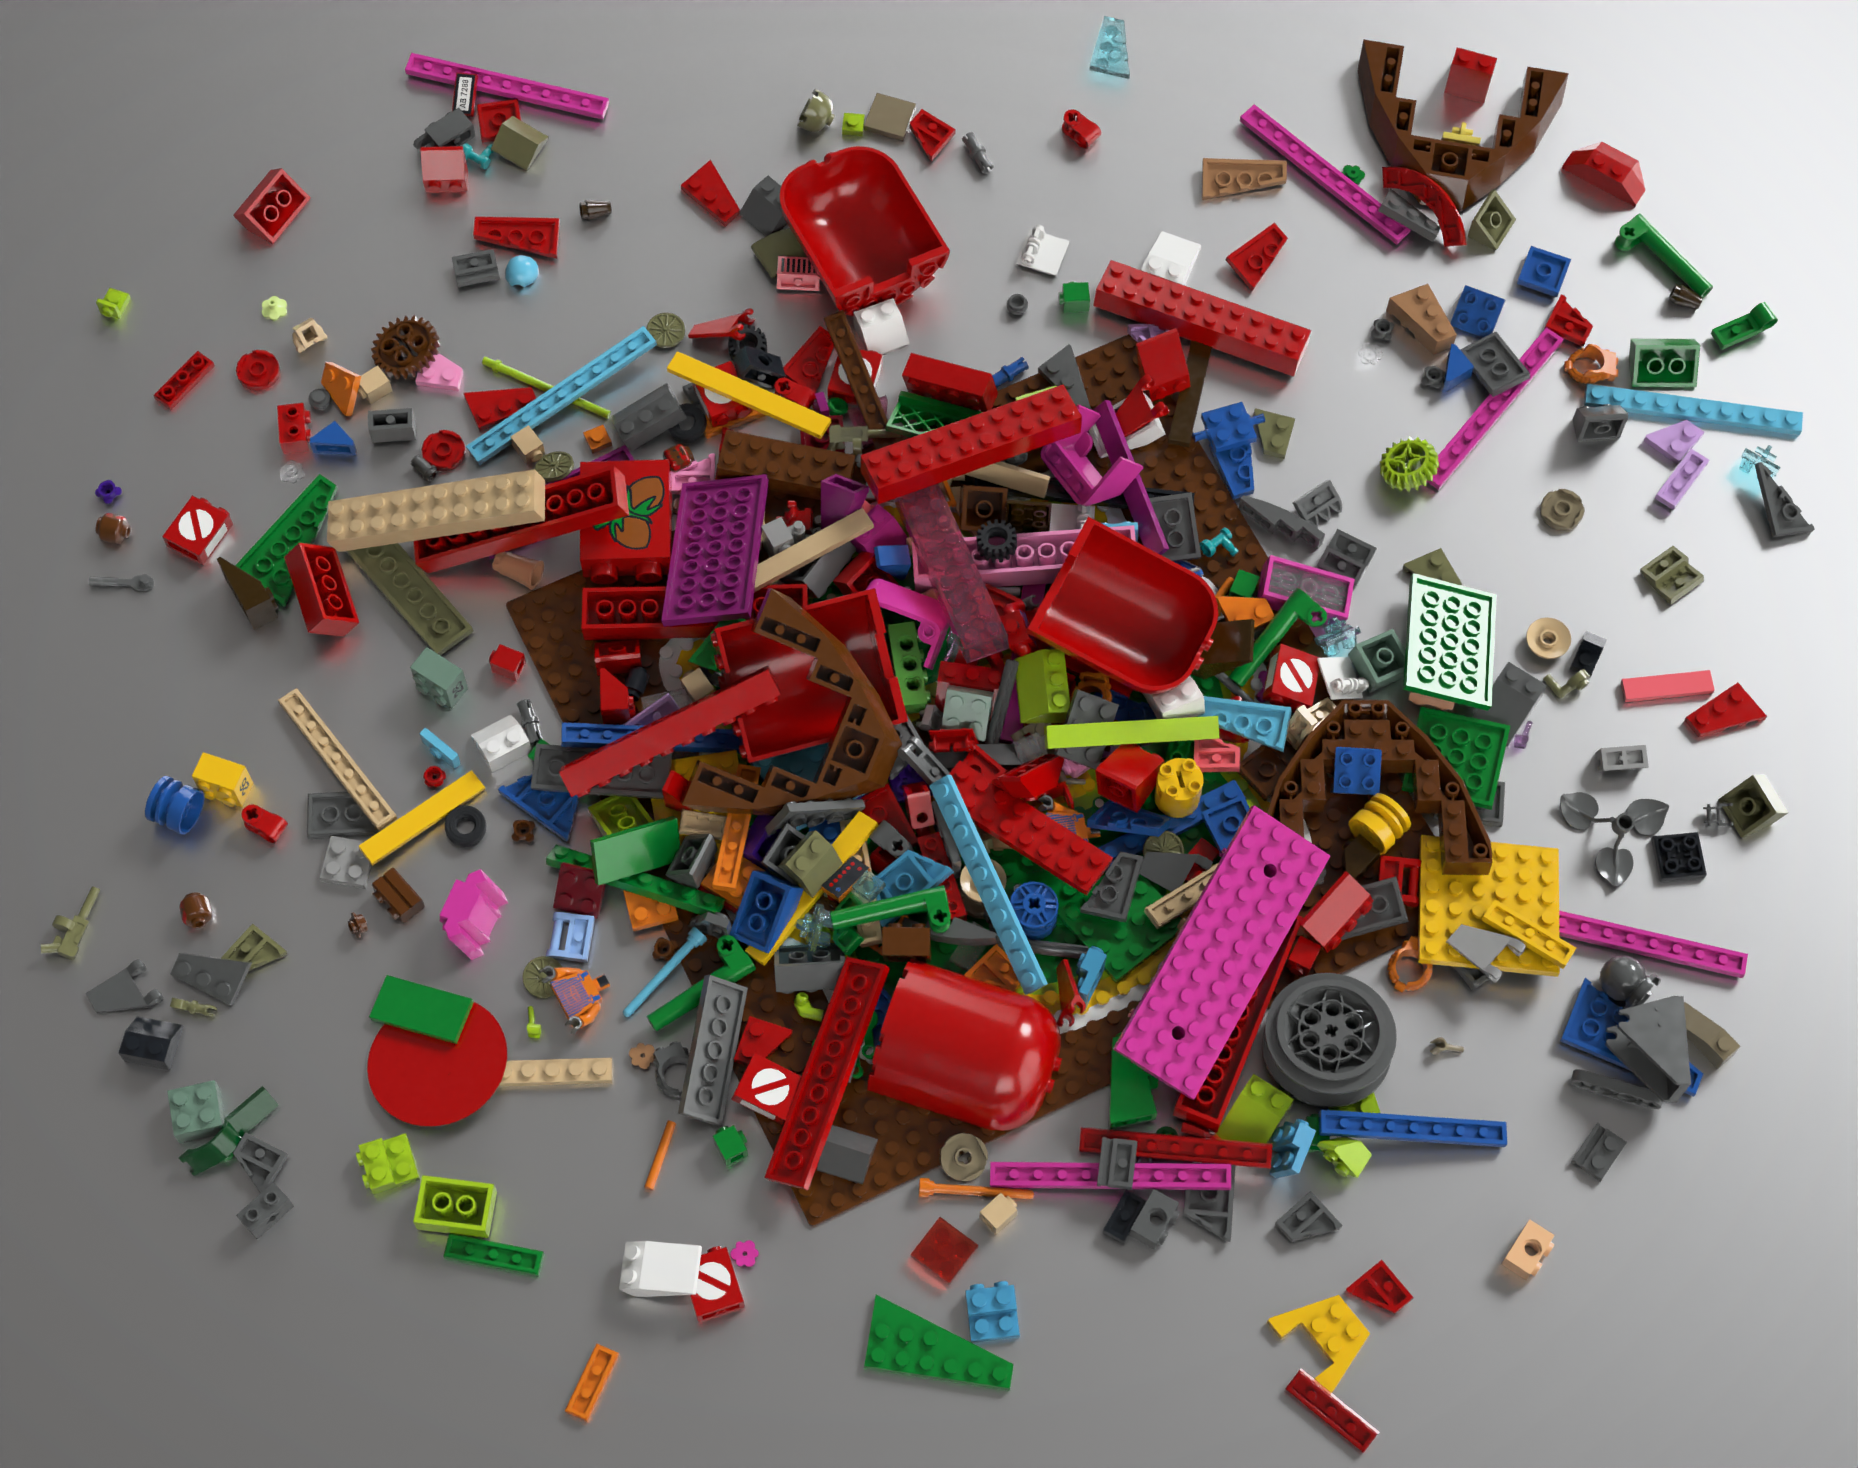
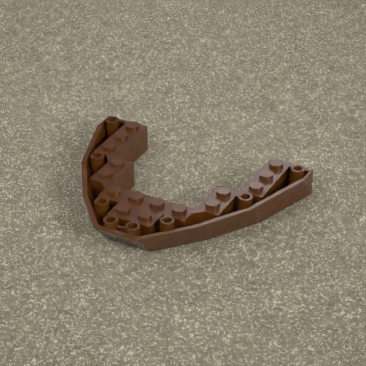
M1363 39L1357 71L1369 126L1391 167L1415 170L1432 179L1448 194L1457 210L1461 212L1490 193L1491 190L1500 186L1535 152L1563 102L1569 73L1527 67L1523 80L1518 117L1499 114L1492 148L1411 135L1417 100L1396 97L1404 46ZM1412 193L1420 205H1426L1418 196Z
M768 588L751 631L814 657L806 679L848 696L813 782L770 764L761 786L697 760L680 801L682 805L703 812L776 816L788 802L805 803L811 800L824 802L829 799L841 801L847 798H854L885 787L898 756L897 750L902 746V742L879 694L846 646L792 598L772 588Z
M1342 700L1307 736L1278 779L1267 814L1304 838L1303 812L1323 813L1326 800L1324 772L1334 773L1335 748L1381 749V773H1412L1415 813H1438L1442 875H1489L1493 863L1491 841L1463 780L1429 737L1389 700Z

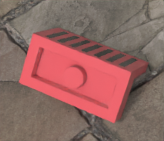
M778 256L777 289L819 291L820 278L807 257Z

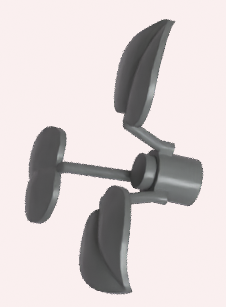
M1577 792L1563 794L1560 798L1562 816L1567 824L1574 829L1586 830L1589 828L1591 821L1594 823H1612V830L1618 834L1614 849L1606 847L1600 850L1595 858V866L1599 874L1615 887L1625 882L1633 869V856L1631 852L1627 849L1618 850L1624 834L1633 827L1642 835L1650 836L1657 833L1663 826L1669 809L1668 804L1658 800L1638 799L1628 806L1627 813H1622L1616 818H1594L1598 814L1599 807L1597 801L1591 795Z

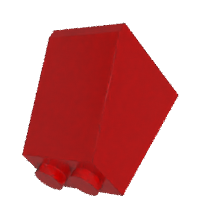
M1457 47L1444 93L1484 103L1497 58Z
M1121 744L1096 768L1097 792L1099 795L1138 813L1155 788L1160 767L1165 761L1158 754H1151L1137 744Z

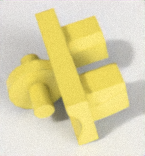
M1462 122L1461 128L1452 127V133L1443 132L1441 140L1479 146L1481 138L1473 137V130L1466 129V123Z

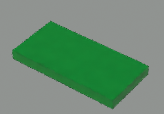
M675 816L667 817L590 840L595 883L601 885L671 864L680 847L677 818Z
M386 975L369 1018L376 1022L457 1044L474 1001L468 997Z

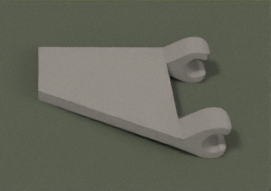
M1462 924L1446 941V943L1479 968L1494 983L1500 979L1502 972L1497 967L1491 965V962L1506 946L1517 956L1522 955L1526 947L1523 942L1514 937Z

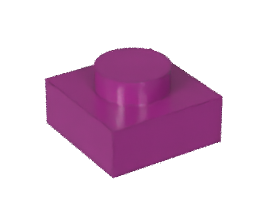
M824 392L815 393V402L812 403L813 410L824 416H829V408Z

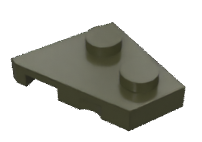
M1255 408L1253 416L1264 414L1265 423L1257 424L1263 454L1285 459L1295 418Z
M1441 548L1403 565V570L1407 573L1410 571L1414 574L1462 586L1459 577Z
M252 924L221 959L252 962L250 971L284 957L287 951Z

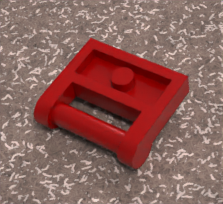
M1381 855L1379 881L1396 877L1400 892H1402L1403 867L1410 869L1408 895H1402L1403 903L1406 906H1419L1417 893L1419 870L1422 861L1413 858Z

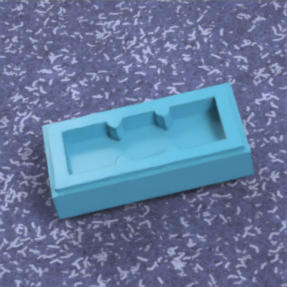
M424 728L419 733L422 743L430 748L429 751L435 758H442L454 769L461 764L458 754L427 728Z

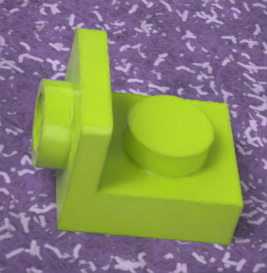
M109 288L104 299L98 298L96 304L102 315L120 319L131 297L128 293Z

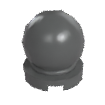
M1617 956L1611 958L1603 965L1599 981L1602 989L1609 997L1616 1001H1625L1624 1009L1644 1004L1652 995L1650 991L1654 985L1658 986L1661 979L1654 973L1646 976L1645 968L1638 960L1629 956Z

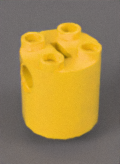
M1175 758L1167 761L1160 767L1154 796L1158 809L1167 816L1183 818L1191 815L1198 807L1203 787V774L1193 759Z

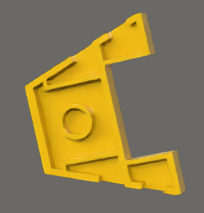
M1339 1295L1271 1317L1267 1320V1323L1280 1339L1297 1326L1302 1325L1332 1363L1331 1366L1314 1378L1331 1393L1370 1334Z

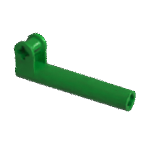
M1641 213L1622 225L1619 235L1614 241L1617 249L1629 251L1643 242L1697 295L1704 298L1713 289V285Z
M1296 588L1254 642L1253 662L1235 668L1228 677L1243 688L1298 618L1311 627L1323 625L1327 619V613L1324 608L1313 601L1304 591ZM1311 612H1318L1319 614L1317 617L1320 620L1312 621L1313 616L1311 615Z
M944 885L829 912L833 930L926 911L930 928L936 933H944L949 929L951 919ZM937 917H941V919L944 921L942 923H939Z
M724 935L718 939V955L725 965L710 975L736 983L756 970L748 954L744 952L733 936ZM725 946H728L729 948L732 947V950H731V951H728L727 949H724V947H725ZM704 979L646 1016L656 1032L699 1006Z

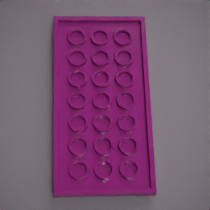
M766 474L682 483L661 620L664 627L751 618L762 535L761 526H763L769 482Z

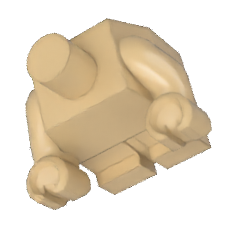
M309 318L292 328L294 330L292 334L293 343L296 351L299 353L313 345V342L327 339V335L322 327L316 324L313 318Z

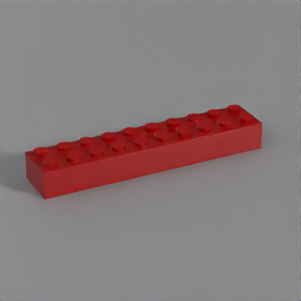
M1110 260L1096 288L1093 304L1095 307L1134 321L1158 326L1163 331L1176 328L1180 337L1205 344L1216 350L1293 377L1306 351L1312 331Z
M1063 384L861 455V473L879 505L1081 433L1082 416Z
M612 465L545 485V521L413 541L415 564L429 574L629 516L625 475Z
M807 584L767 585L754 593L751 618L745 620L757 617L768 588L789 596L800 606L808 605ZM667 586L583 588L581 629L584 640L707 638L720 621L664 627L661 620Z
M767 665L562 766L559 774L571 797L577 795L580 798L590 793L592 787L597 784L599 788L612 782V777L618 774L620 777L631 773L634 766L639 764L643 767L653 762L654 756L658 754L661 757L666 756L674 751L675 746L681 744L683 747L694 742L695 736L701 733L703 736L716 731V726L721 723L727 726L736 721V716L742 713L747 716L757 711V706L765 703L766 706L778 700L780 688Z
M1297 915L1195 1099H1190L1180 1093L1173 1116L1215 1133L1218 1132L1300 929L1299 923L1303 919L1302 916Z

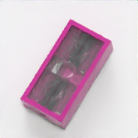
M1270 555L1262 566L1257 598H1266L1271 609L1279 611L1294 590L1299 588L1324 608L1327 613V619L1324 624L1340 629L1349 616L1355 579ZM1311 612V615L1313 616L1312 621L1320 620L1317 617L1319 614L1318 612Z

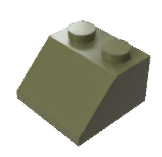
M1765 774L1750 776L1718 799L1720 804L1733 803V806L1722 807L1731 822H1734V827L1741 838L1772 825L1789 813Z
M814 830L804 836L780 863L779 867L813 898L822 888L821 886L843 863L833 846L820 833Z

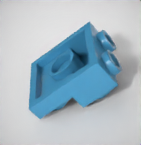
M1091 946L1087 954L1082 953L1077 964L1076 974L1079 975L1077 989L1080 997L1086 1004V1008L1104 972L1107 958L1103 950L1095 946Z
M1296 1119L1294 1123L1285 1121L1283 1126L1275 1129L1271 1137V1144H1273L1272 1150L1277 1152V1154L1272 1158L1270 1175L1275 1178H1281L1300 1173L1316 1130L1309 1127L1308 1122L1302 1119Z
M1007 1281L996 1282L994 1287L984 1288V1284H975L970 1286V1290L965 1291L971 1343L1020 1337L1014 1285H1009Z

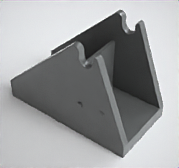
M1671 996L1620 1010L1618 1014L1626 1016L1628 1022H1619L1618 1025L1606 1029L1607 1033L1615 1034L1616 1039H1608L1605 1042V1046L1662 1102L1677 1103L1691 1085L1684 996Z

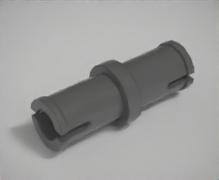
M967 133L968 139L963 136L962 141L970 151L971 159L976 161L981 172H989L987 167L992 170L994 166L987 157L984 146L979 144L974 133Z
M524 699L517 703L523 720L521 725L526 730L530 745L533 746L535 743L536 746L542 738L538 726L539 719L534 714L531 700Z

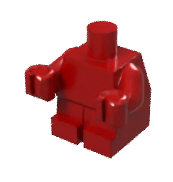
M788 501L787 508L790 510L785 512V516H776V519L782 517L787 527L793 525L796 521H801L805 526V534L812 535V509L805 508L804 511H800L795 501Z

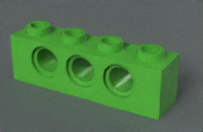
M914 621L889 624L888 639L894 676L898 677L906 714L919 713L921 710L926 709L927 703H931L930 690H925L924 683H928L926 669L922 670L921 663L925 662L923 649L918 647V642H921L918 636V629H915ZM908 645L912 648L909 650H904L901 647ZM908 665L915 667L913 670L905 669ZM909 686H916V687H918V689H917V690H909L908 687H909Z

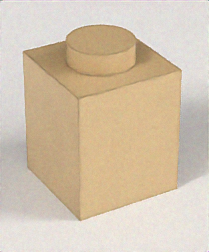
M378 365L361 375L358 394L362 399L366 398L370 404L392 392L389 379Z
M529 425L510 436L513 448L526 465L537 462L545 455L543 443Z
M700 668L695 671L691 669L682 676L681 686L692 702L715 691Z
M1000 1193L980 1211L979 1218L997 1235L1017 1216V1204L1011 1197H1005Z

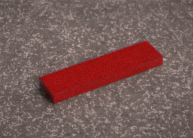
M1303 1369L1297 1372L1285 1388L1363 1453L1379 1434V1431Z

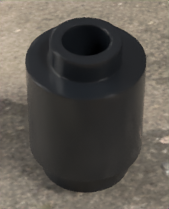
M639 666L628 670L623 683L628 688L629 696H633L635 702L643 697L650 678L647 670Z

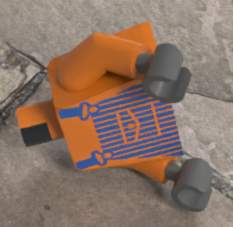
M1048 795L1038 799V801L1043 802L1038 807L1040 812L1047 810L1046 815L1087 842H1089V838L1100 837V829L1088 828L1085 825L1083 813H1078L1073 809L1053 802L1052 798Z
M545 966L539 970V973L544 972L547 977L542 979L543 983H547L551 979L553 980L550 982L551 988L568 1019L565 1026L568 1024L574 1026L571 1034H575L579 1028L587 1026L594 1021L601 1009L602 998L599 992L610 987L605 974L592 980L587 970L582 971L579 968H553Z

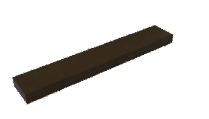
M1191 340L1186 362L1190 377V387L1179 392L1168 439L1169 444L1188 448L1212 347Z

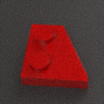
M923 109L910 122L911 131L931 161L934 160L956 132V129Z
M1561 294L1545 328L1547 327L1560 337L1584 347L1593 325L1582 317L1576 307L1572 308L1566 302L1567 298Z

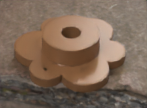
M638 1043L637 1048H631L629 1051V1056L632 1058L631 1063L633 1066L639 1065L641 1069H647L655 1059V1049L650 1044Z

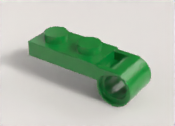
M1762 302L1756 305L1750 313L1712 329L1710 334L1721 350L1773 327L1778 322V318L1767 302Z

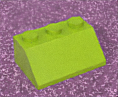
M1042 649L1014 659L1019 662L1016 686L1020 723H1064L1070 707L1064 653L1057 649Z

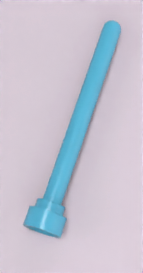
M693 927L688 932L689 936L686 938V943L623 1010L625 1017H630L694 947L697 948L705 943L707 937L696 927Z

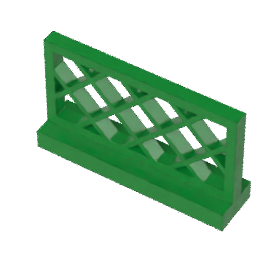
M901 391L898 402L886 424L885 431L914 437L931 431L929 426L936 425L940 428L944 424L948 425L983 412ZM913 419L917 421V423L910 424L908 422V420ZM901 422L904 426H896L893 424ZM923 428L924 432H919L915 429Z

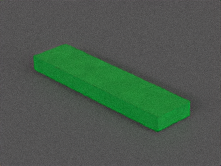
M449 1233L443 1257L444 1259L539 1277L544 1252Z

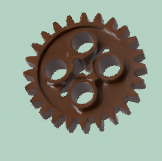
M414 315L409 320L405 316L403 321L396 318L395 324L389 322L390 327L388 329L382 327L383 334H376L379 340L373 341L375 347L371 348L373 352L371 357L374 360V364L378 365L389 378L394 375L396 380H398L402 375L406 380L408 374H411L414 378L416 371L422 374L423 367L430 368L428 362H435L436 360L433 355L439 354L437 348L441 346L438 341L440 337L435 327L429 321L425 322L423 317L418 320ZM395 338L399 339L403 345H400ZM411 349L412 352H413V354L417 355V357H414V356L409 352V350Z

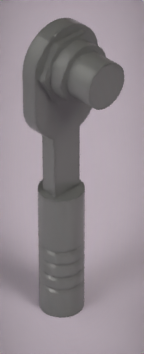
M146 574L135 576L132 579L90 577L89 585L131 586L136 591H149L154 587V581Z

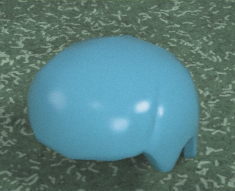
M518 255L510 259L505 269V279L511 286L521 285L526 287L534 283L539 274L536 261L524 255Z

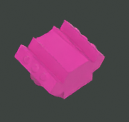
M480 869L468 874L465 882L456 879L441 910L439 921L443 923V930L446 931L448 938L473 960L484 955L481 945L491 942L489 937L498 918L502 917L498 907L507 904L508 901L504 892Z

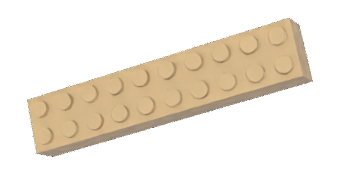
M533 469L328 501L327 542L338 552L545 521V479Z

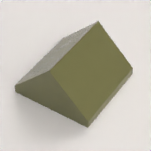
M512 116L502 123L491 150L528 171L549 137Z
M1491 190L1475 215L1467 236L1492 250L1498 249L1516 221V218L1496 190Z

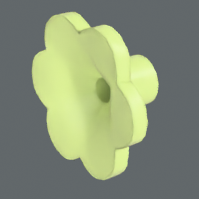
M272 296L269 300L263 301L262 315L269 317L273 321L287 314L286 301L279 299L277 296Z

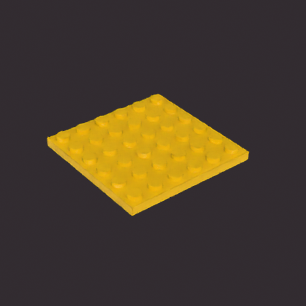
M1421 835L1419 860L1422 863L1419 870L1418 963L1479 969L1446 943V941L1461 924L1505 935L1482 921L1483 916L1494 900L1499 901L1559 937V849L1491 842L1493 863L1489 875H1442L1439 836ZM1506 946L1491 962V965L1504 972L1558 977L1560 974L1559 966L1525 947L1522 955L1517 956Z

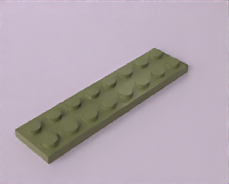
M399 543L346 551L419 637L435 653L441 656L474 632L472 626L421 568L415 564L414 560Z

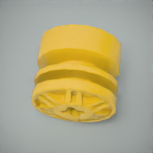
M1377 793L1365 804L1364 809L1359 810L1349 820L1348 825L1355 838L1361 834L1381 851L1380 855H1383L1395 844V839L1401 838L1403 833L1407 832L1411 822L1405 810L1397 802L1385 794Z

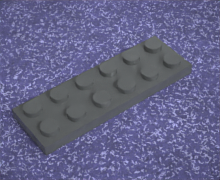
M536 744L531 789L569 793L559 774L561 767L598 748ZM670 753L661 757L658 754L654 756L653 762L643 767L638 764L633 767L631 773L620 777L618 774L612 777V782L599 788L597 784L592 787L591 792L588 794L664 799L662 789L671 771L673 755Z
M712 975L704 976L678 1114L716 1126L722 1125L748 990L747 987Z

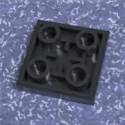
M1698 832L1652 837L1651 840L1660 882L1706 877L1707 873Z

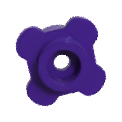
M111 480L100 483L98 489L95 490V495L101 497L105 504H111L113 499L122 493L121 488L116 487Z

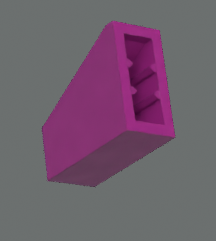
M837 474L822 480L821 529L861 509L869 492V486Z

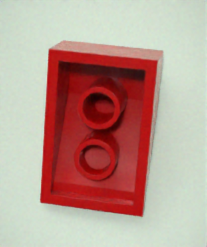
M1176 328L1136 343L1140 379L1144 375L1149 374L1156 383L1153 388L1145 390L1146 395L1152 402L1190 387L1189 371Z

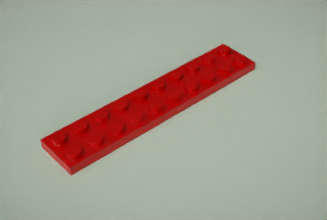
M846 957L764 1178L804 1190L809 1189L890 968L887 965Z

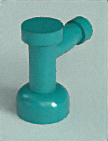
M465 143L463 149L466 160L470 159L486 170L491 162L489 156L493 153L491 150L492 144H489L478 155L473 152L471 145Z
M1226 527L1222 528L1220 533L1212 540L1205 539L1199 543L1201 551L1207 557L1214 555L1216 547L1220 544L1230 552L1232 557L1239 552L1230 541L1232 534Z

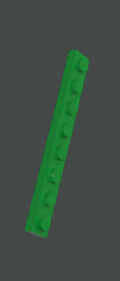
M557 844L546 857V865L560 869L563 862L593 869L591 855ZM644 872L606 883L607 885L699 915L706 912L720 913L725 904L724 898Z

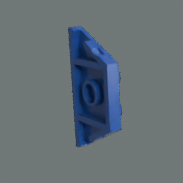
M532 775L523 776L517 779L518 782L506 787L503 785L498 789L501 795L566 842L569 840L579 801L577 795L571 797L570 793L532 790Z

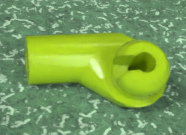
M800 992L796 995L794 1006L799 1015L803 1018L822 1021L824 1010L812 1008L806 993Z

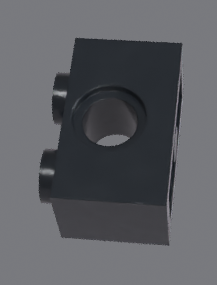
M745 345L734 358L737 376L742 380L774 389L775 382L785 377L781 357Z

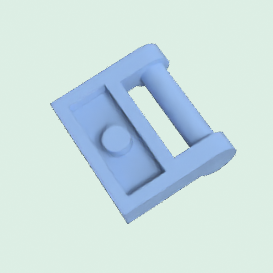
M554 912L552 919L554 926L550 949L547 950L546 957L556 960L587 963L595 921L594 916ZM563 923H569L565 950H559Z

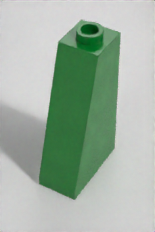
M1122 1032L1113 1037L1111 1043L1109 1129L1152 1121L1157 1116L1146 1071L1113 1050Z

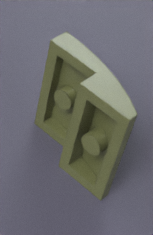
M790 228L770 234L751 245V249L772 279L777 278L778 256L807 257Z
M1671 546L1640 569L1648 583L1671 605L1704 582V575L1691 566L1689 558L1675 546Z

